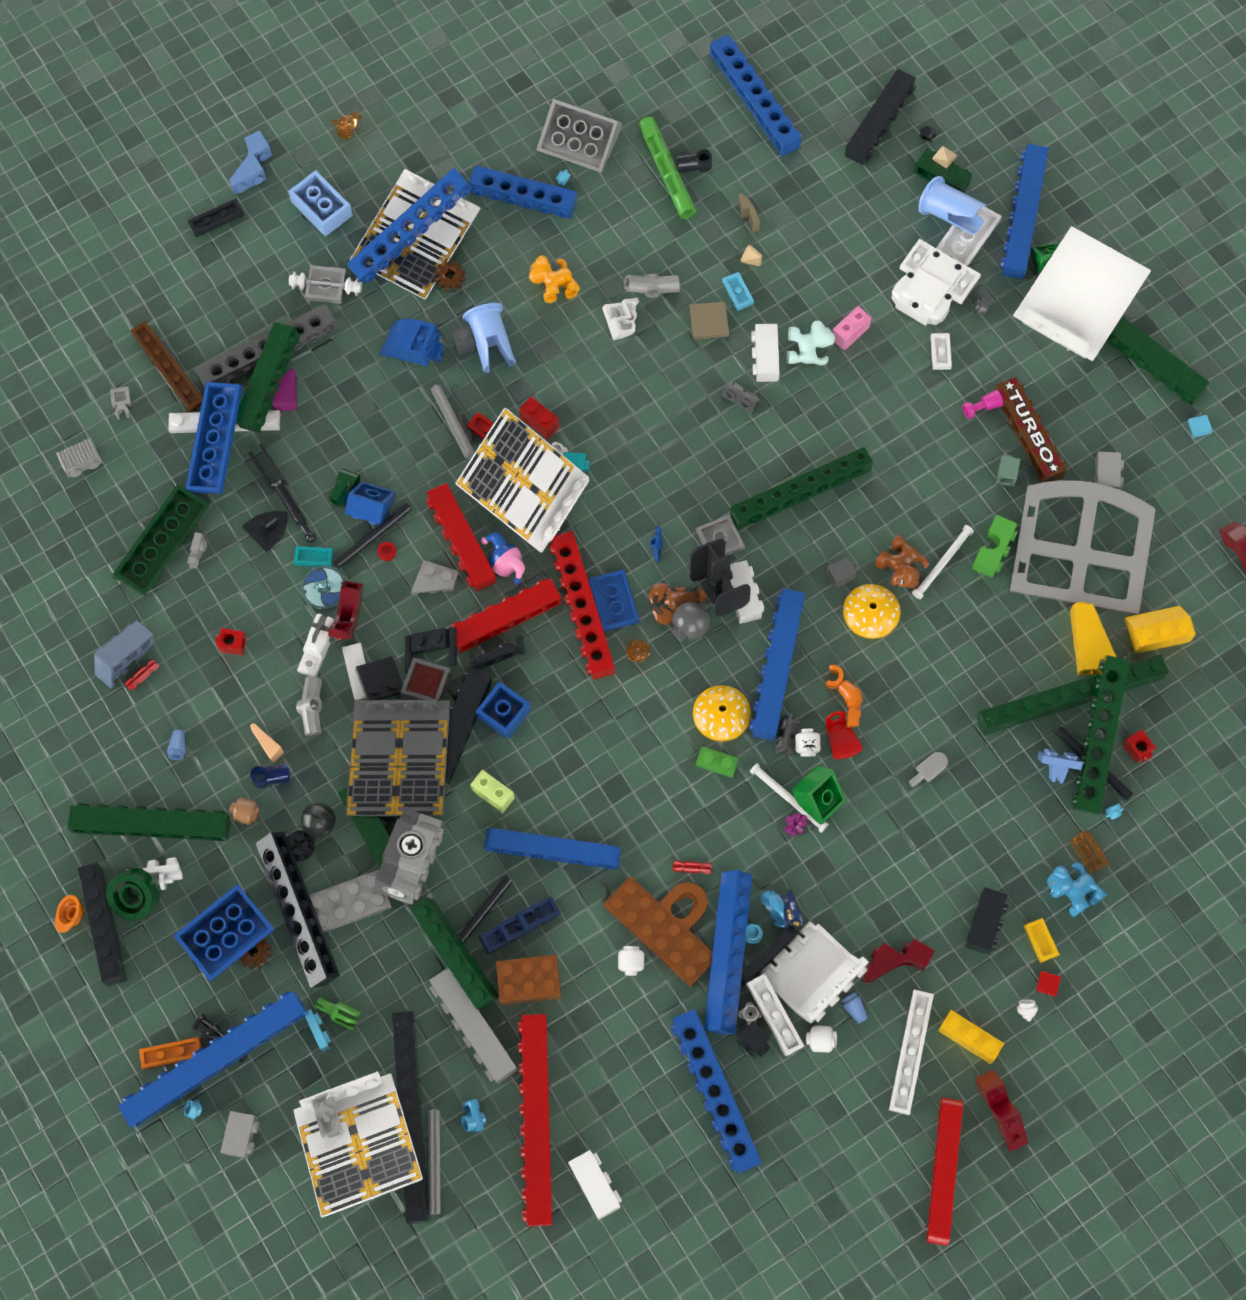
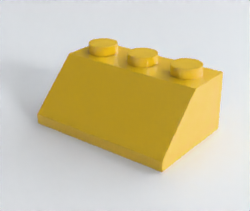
M1181 606L1124 618L1135 654L1188 643L1196 635L1191 617Z

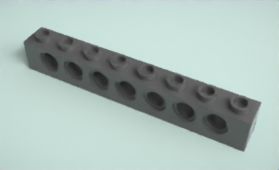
M326 303L285 323L286 325L293 326L298 332H303L299 336V342L295 346L294 351H298L302 346L314 343L320 337L330 335L338 329L336 321ZM270 331L196 367L195 371L204 388L206 382L230 384L244 375L251 374L256 367Z

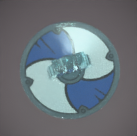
M315 567L302 580L301 592L303 598L309 605L315 608H332L339 604L340 587L346 580L343 574L334 567Z

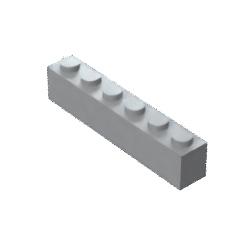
M447 968L429 981L432 986L429 989L435 998L439 996L443 1001L440 1006L446 1015L450 1012L454 1018L451 1022L456 1030L459 1031L461 1029L465 1036L462 1039L467 1047L470 1048L472 1046L476 1051L473 1056L479 1065L483 1063L487 1068L484 1072L490 1082L495 1080L499 1084L518 1071L450 969Z

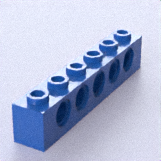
M476 165L469 181V185L472 187L470 193L476 196L482 195L492 200H501L511 205H520L526 209L539 210L545 214H555L561 218L571 219L577 204V191Z

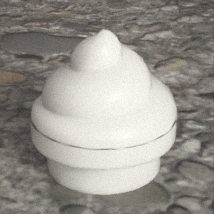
M1034 1000L1019 1001V1006H1017V1011L1029 1022L1036 1015L1038 1006L1035 1005Z

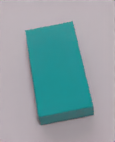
M296 546L294 565L332 568L334 549Z

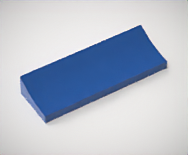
M206 382L186 483V490L193 494H223L243 389L240 384Z

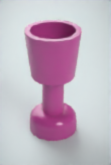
M996 389L983 396L981 402L973 405L970 402L962 404L963 412L967 419L975 416V411L980 409L991 410L1002 407L1003 399L1000 392Z

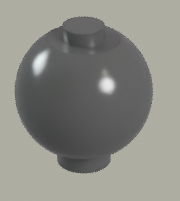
M686 602L680 605L673 614L672 623L674 629L671 633L681 642L684 639L696 640L703 637L710 627L711 620L707 613L709 609L704 604L700 603L698 605L696 602Z

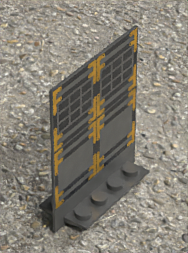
M419 698V700H359L354 702L346 816L395 817L401 816L404 808L426 816H443L450 714L449 700H421Z

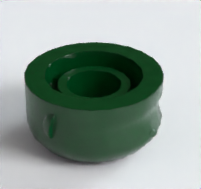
M127 868L109 882L106 889V898L109 907L117 916L128 921H140L157 906L160 899V888L155 878L149 872L140 868ZM130 887H133L138 891L140 898L136 897L132 893Z

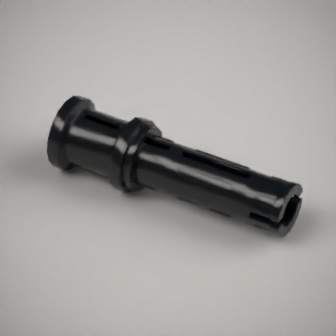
M205 1014L200 1015L192 1026V1029L200 1031L210 1041L220 1036L222 1038L226 1035L220 1030V1026L210 1022ZM249 1053L241 1059H239V1061L242 1063L247 1058Z

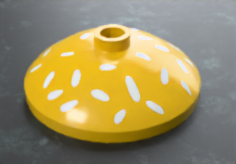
M866 584L855 588L849 593L844 602L843 616L847 626L855 634L868 639H877L888 635L895 629L900 618V605L895 595L887 588L876 584ZM873 604L876 606V608L872 609L870 608V605Z
M726 685L710 687L703 691L695 701L693 708L694 723L697 729L711 740L725 742L736 739L744 733L750 723L751 708L749 702L739 690ZM725 707L726 710L724 712H721L719 708Z

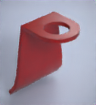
M836 711L827 716L826 729L833 759L849 758L863 750L860 741L851 727H847L844 711ZM841 715L839 718L831 720L832 717Z

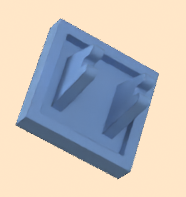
M1044 748V751L1038 752L1039 761L1049 764V778L1052 782H1055L1057 778L1062 784L1069 768L1078 770L1082 768L1083 762L1074 753L1064 752V755L1058 754L1056 750Z

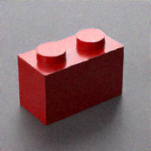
M532 396L519 408L520 419L546 440L560 428L559 418Z

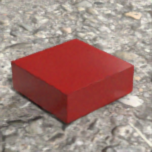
M1041 971L1036 992L1056 997L1061 976Z

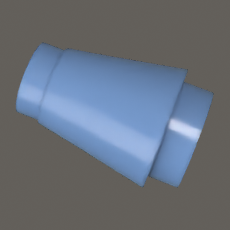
M182 730L173 731L167 749L168 757L172 760H182L186 755L185 736Z
M854 992L841 1000L843 1002L842 1006L857 1024L868 1018L860 995L857 996Z

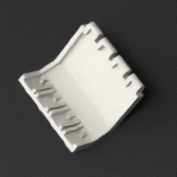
M809 921L800 931L805 938L803 939L797 934L786 945L791 952L789 953L783 948L772 959L777 966L775 967L769 962L760 974L766 975L776 995L788 1007L806 1021L812 1023L814 1020L820 1021L826 1014L824 1010L829 1005L833 1007L839 1001L838 995L842 991L846 993L854 985L852 981L856 976L861 978L866 973L868 961L863 956L858 959L851 955L821 925L817 924L815 926Z

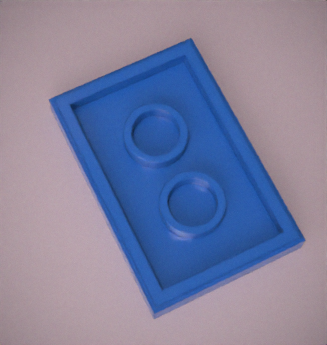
M625 569L588 578L604 632L640 623Z

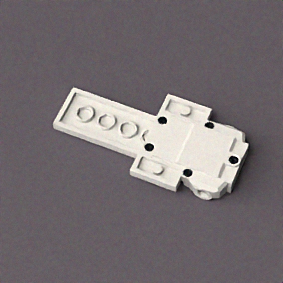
M983 206L978 210L977 214L985 222L976 234H969L952 225L936 248L919 239L900 265V269L907 274L893 288L891 299L896 304L895 308L925 326L927 324L937 325L943 322L949 312L951 301L954 300L962 304L980 279L981 274L968 266L998 225L1002 216Z

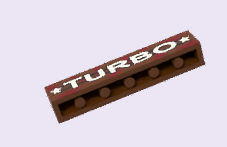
M1017 377L996 384L995 390L997 389L1003 399V406L1001 408L1041 483L1063 478L1067 469L1066 463L1063 459H1060L1058 449L1055 444H1052L1048 430L1042 426L1041 417L1038 413H1035L1032 400L1029 397L1027 398L1023 384L1018 381Z

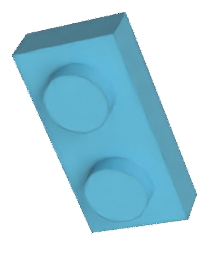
M739 272L722 278V283L737 311L754 305V300Z
M310 1009L308 1010L309 1014L305 1018L320 1050L325 1052L330 1049L328 1045L331 1042L330 1037L326 1031L322 1032L320 1025L323 1023L319 1014H314Z

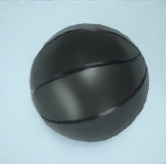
M317 802L307 806L301 815L302 828L313 837H323L329 834L336 823L335 813L331 807L324 803Z

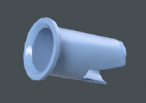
M936 176L924 189L918 206L919 212L922 215L930 213L969 234H976L985 222L977 212L986 204L945 184L943 177Z
M488 303L468 310L462 317L464 322L470 325L483 367L482 370L486 373L490 372L488 347L498 345L499 351L509 367L516 363L500 314L503 311V306L499 303Z

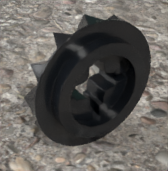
M297 830L287 836L296 861H304L313 854L315 841L305 831ZM294 840H297L300 843L304 842L302 844V849L304 850L303 852L299 850V848L294 849V847L296 846Z

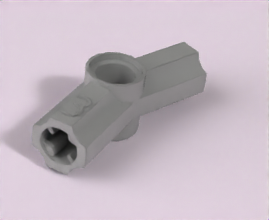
M657 274L645 276L627 275L625 277L624 289L629 292L645 293L646 297L654 298L658 297L661 293L680 292L678 275L659 277Z
M309 676L305 678L302 699L296 704L297 712L303 718L305 736L321 734L319 712L322 709V701L319 697L322 680L318 677Z

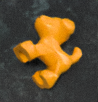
M540 255L532 264L528 278L534 284L540 285L545 283L547 288L543 294L544 301L546 303L556 301V294L560 293L559 287L565 288L567 299L577 296L580 287L572 278V272L568 269L565 260L561 258L556 260L561 269L552 271L548 258Z

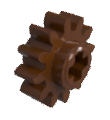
M445 260L444 266L438 264L440 271L435 270L434 275L438 276L435 278V283H439V289L445 287L446 293L449 291V288H452V291L455 293L456 286L462 289V283L466 281L464 277L466 271L460 270L461 264L455 266L454 260L451 264H448L447 260ZM448 274H451V276H453V278H452V279H449V277H447V275H448Z
M266 938L238 959L239 961L243 960L241 963L243 967L248 965L252 971L254 965L261 969L262 962L269 964L266 957H271L272 954L267 950L271 949L272 946L265 944L267 942ZM256 948L258 953H254V956H252L250 952Z

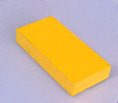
M1043 918L1023 926L1040 963L1060 955Z

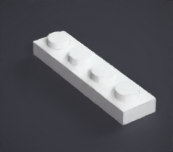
M763 974L746 983L784 1055L788 1056L804 1047L766 975Z

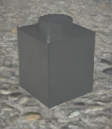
M469 326L452 330L458 356L476 351Z
M848 557L828 565L826 574L834 589L855 580L857 567L853 561L850 562Z

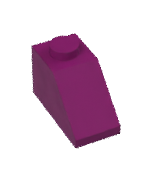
M290 369L280 382L279 391L275 394L272 402L275 410H297V375L295 369Z

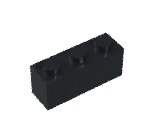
M986 887L983 888L965 944L966 948L987 955L991 950H995L998 941L995 935L997 931H1001L1004 921L1001 920L1002 912L1006 913L1009 902L1006 901L1007 894Z

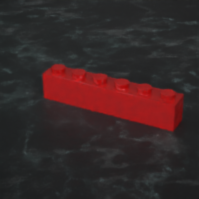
M447 483L427 491L428 499L425 500L430 510H434L435 515L433 517L437 525H442L444 529L441 531L446 541H450L451 546L449 547L453 556H458L460 561L457 563L461 571L467 573L468 577H466L469 587H474L475 591L478 592L497 583L496 576Z
M551 578L540 580L535 586L524 588L519 594L513 597L508 596L501 603L486 607L483 612L473 613L462 622L457 621L453 623L451 627L457 628V650L461 654L562 604L561 596Z

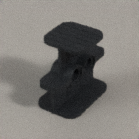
M723 538L699 546L690 554L689 577L693 582L707 578L710 601L712 604H715V614L718 617L743 608L750 602L751 587L748 584L736 588L731 584L730 580L733 579L730 569L731 560L728 556H725L726 542Z

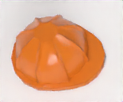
M68 895L58 905L55 917V927L58 932H68L72 926H77L84 918L85 908L76 896Z

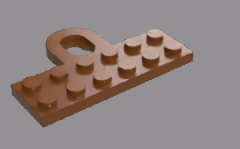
M630 876L603 904L617 920L690 988L711 966L713 952L689 931L702 918L707 909V896L700 886L690 882L678 884L659 903ZM685 898L692 899L693 906L686 918L679 919L673 916L671 907L674 903Z

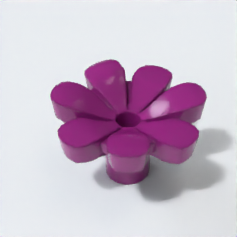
M798 813L793 814V816L788 815L785 819L788 824L785 827L786 833H789L791 837H794L796 832L801 835L804 832L801 827L807 825V821H805L807 816Z

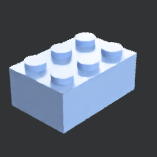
M316 170L288 191L291 202L325 237L353 216L350 204Z

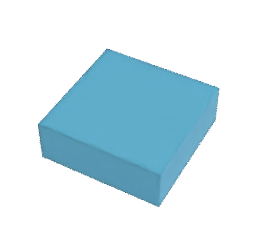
M1207 415L1188 420L1193 438L1211 434L1213 431Z

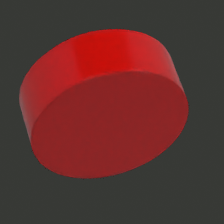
M383 542L377 549L378 556L383 561L393 560L397 553L395 545L391 542Z

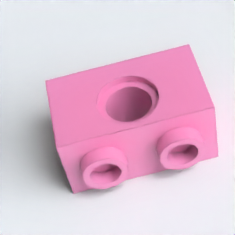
M857 306L833 328L834 342L845 351L869 329L871 317Z

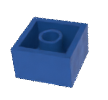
M498 682L476 710V715L480 721L509 740L530 713L531 705L504 684Z

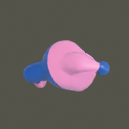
M493 532L487 537H482L481 543L483 545H487L489 541H492L495 549L488 559L492 570L503 577H509L515 571L516 577L513 581L515 584H520L522 582L521 577L525 571V565L522 562L521 552L518 547L507 543L500 532Z

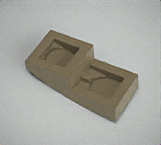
M740 193L738 205L741 218L749 217L752 232H758L760 228L758 214L749 199L743 193Z

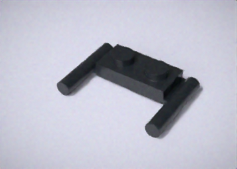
M441 628L405 636V673L407 674L413 654L449 648V665L457 666V628Z
M516 636L517 646H514L513 642L510 644L504 643L495 650L482 652L477 657L475 654H470L469 661L471 667L484 669L517 654L524 655L525 645L523 636Z

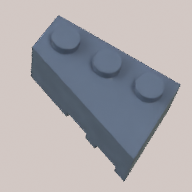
M138 621L126 626L122 633L112 637L107 645L100 647L95 652V676L112 688L115 685L113 681L121 673L125 675L128 672L126 667L133 660L137 662L153 645V633Z

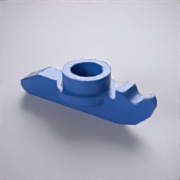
M656 526L655 536L651 538L650 546L654 549L653 556L655 561L660 562L663 539L661 528Z

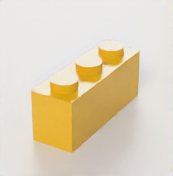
M952 1010L938 1029V1032L989 1064L994 1062L1005 1044Z

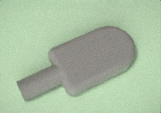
M941 752L931 754L916 767L918 774L908 782L909 785L914 788L923 779L926 782L933 780L947 767L948 758Z

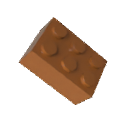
M557 955L496 961L501 1006L562 999Z

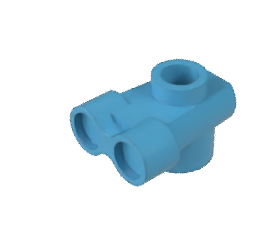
M477 1098L463 1102L462 1106L466 1115L461 1117V1123L465 1132L472 1131L473 1133L483 1130L486 1118L483 1112L479 1110L480 1106Z

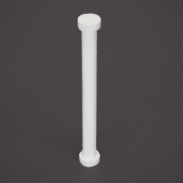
M965 525L963 527V532L917 589L913 590L912 594L916 598L922 599L923 593L967 537L974 533L970 526Z
M758 763L750 770L751 774H756L801 814L806 815L807 819L819 828L818 831L822 833L829 825L827 822L823 824L816 822L798 805L796 798L765 773Z

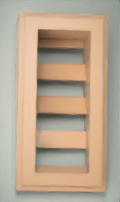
M252 723L250 725L251 730L270 760L275 763L284 753L283 749L255 723Z

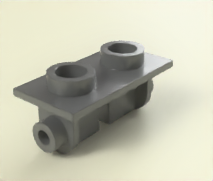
M726 381L721 396L750 413H753L755 405H758L761 400L758 398V395L748 390L744 392V388L734 381Z
M793 714L782 717L778 727L780 730L775 740V754L784 751V755L791 756L794 753L795 739L791 738L790 735L795 736L798 734L800 722L799 718L792 717Z

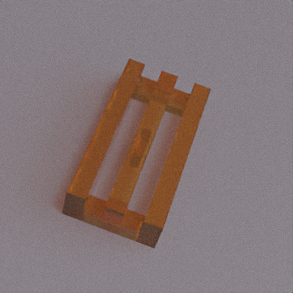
M1088 830L1069 841L1091 875L1109 865V861ZM1083 837L1086 838V840L1088 841V843L1090 844V846L1102 862L1101 864H1099V862L1097 861V859L1095 858L1087 844L1084 842V840L1082 839ZM1077 841H1079V843L1081 844V846L1083 847V849L1095 865V868L1093 867V865L1091 864V862L1089 861V859L1087 858V856L1085 855Z

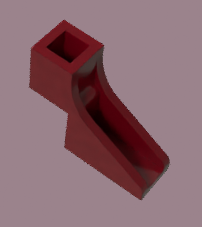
M915 938L912 943L907 942L902 952L905 955L883 943L880 948L876 946L871 954V957L874 959L870 965L867 964L866 968L868 970L861 981L867 984L900 966H912L924 971L935 950Z
M994 1070L976 1077L975 1080L979 1093L987 1103L1008 1150L1012 1152L1028 1144L1020 1112L1009 1100L1003 1081Z

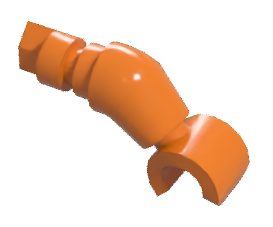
M830 665V672L837 674L839 678L836 681L828 680L826 687L838 689V692L844 698V702L849 709L847 710V727L859 726V719L861 718V710L859 708H861V703L863 702L862 693L848 680L844 681L843 670L839 666Z

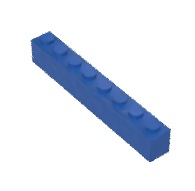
M1027 144L1026 150H1022L1020 161H1023V165H1019L1017 176H1020V181H1016L1014 190L1018 192L1017 196L1014 195L1012 206L1015 208L1014 211L1010 212L1009 221L1012 224L1008 226L1006 237H1009L1008 242L1005 241L1003 248L1006 256L1002 257L1000 268H1003V276L1024 279L1049 147Z
M783 588L782 594L777 595L775 605H778L779 608L778 612L774 611L772 623H775L774 630L770 629L768 640L771 641V646L766 647L764 657L768 658L767 665L763 664L761 676H764L763 683L759 682L757 694H760L759 701L755 700L753 712H757L756 718H751L749 730H753L752 737L775 741L805 596L804 592Z
M739 870L722 872L704 1025V1031L718 1035L735 1034L752 884V874Z

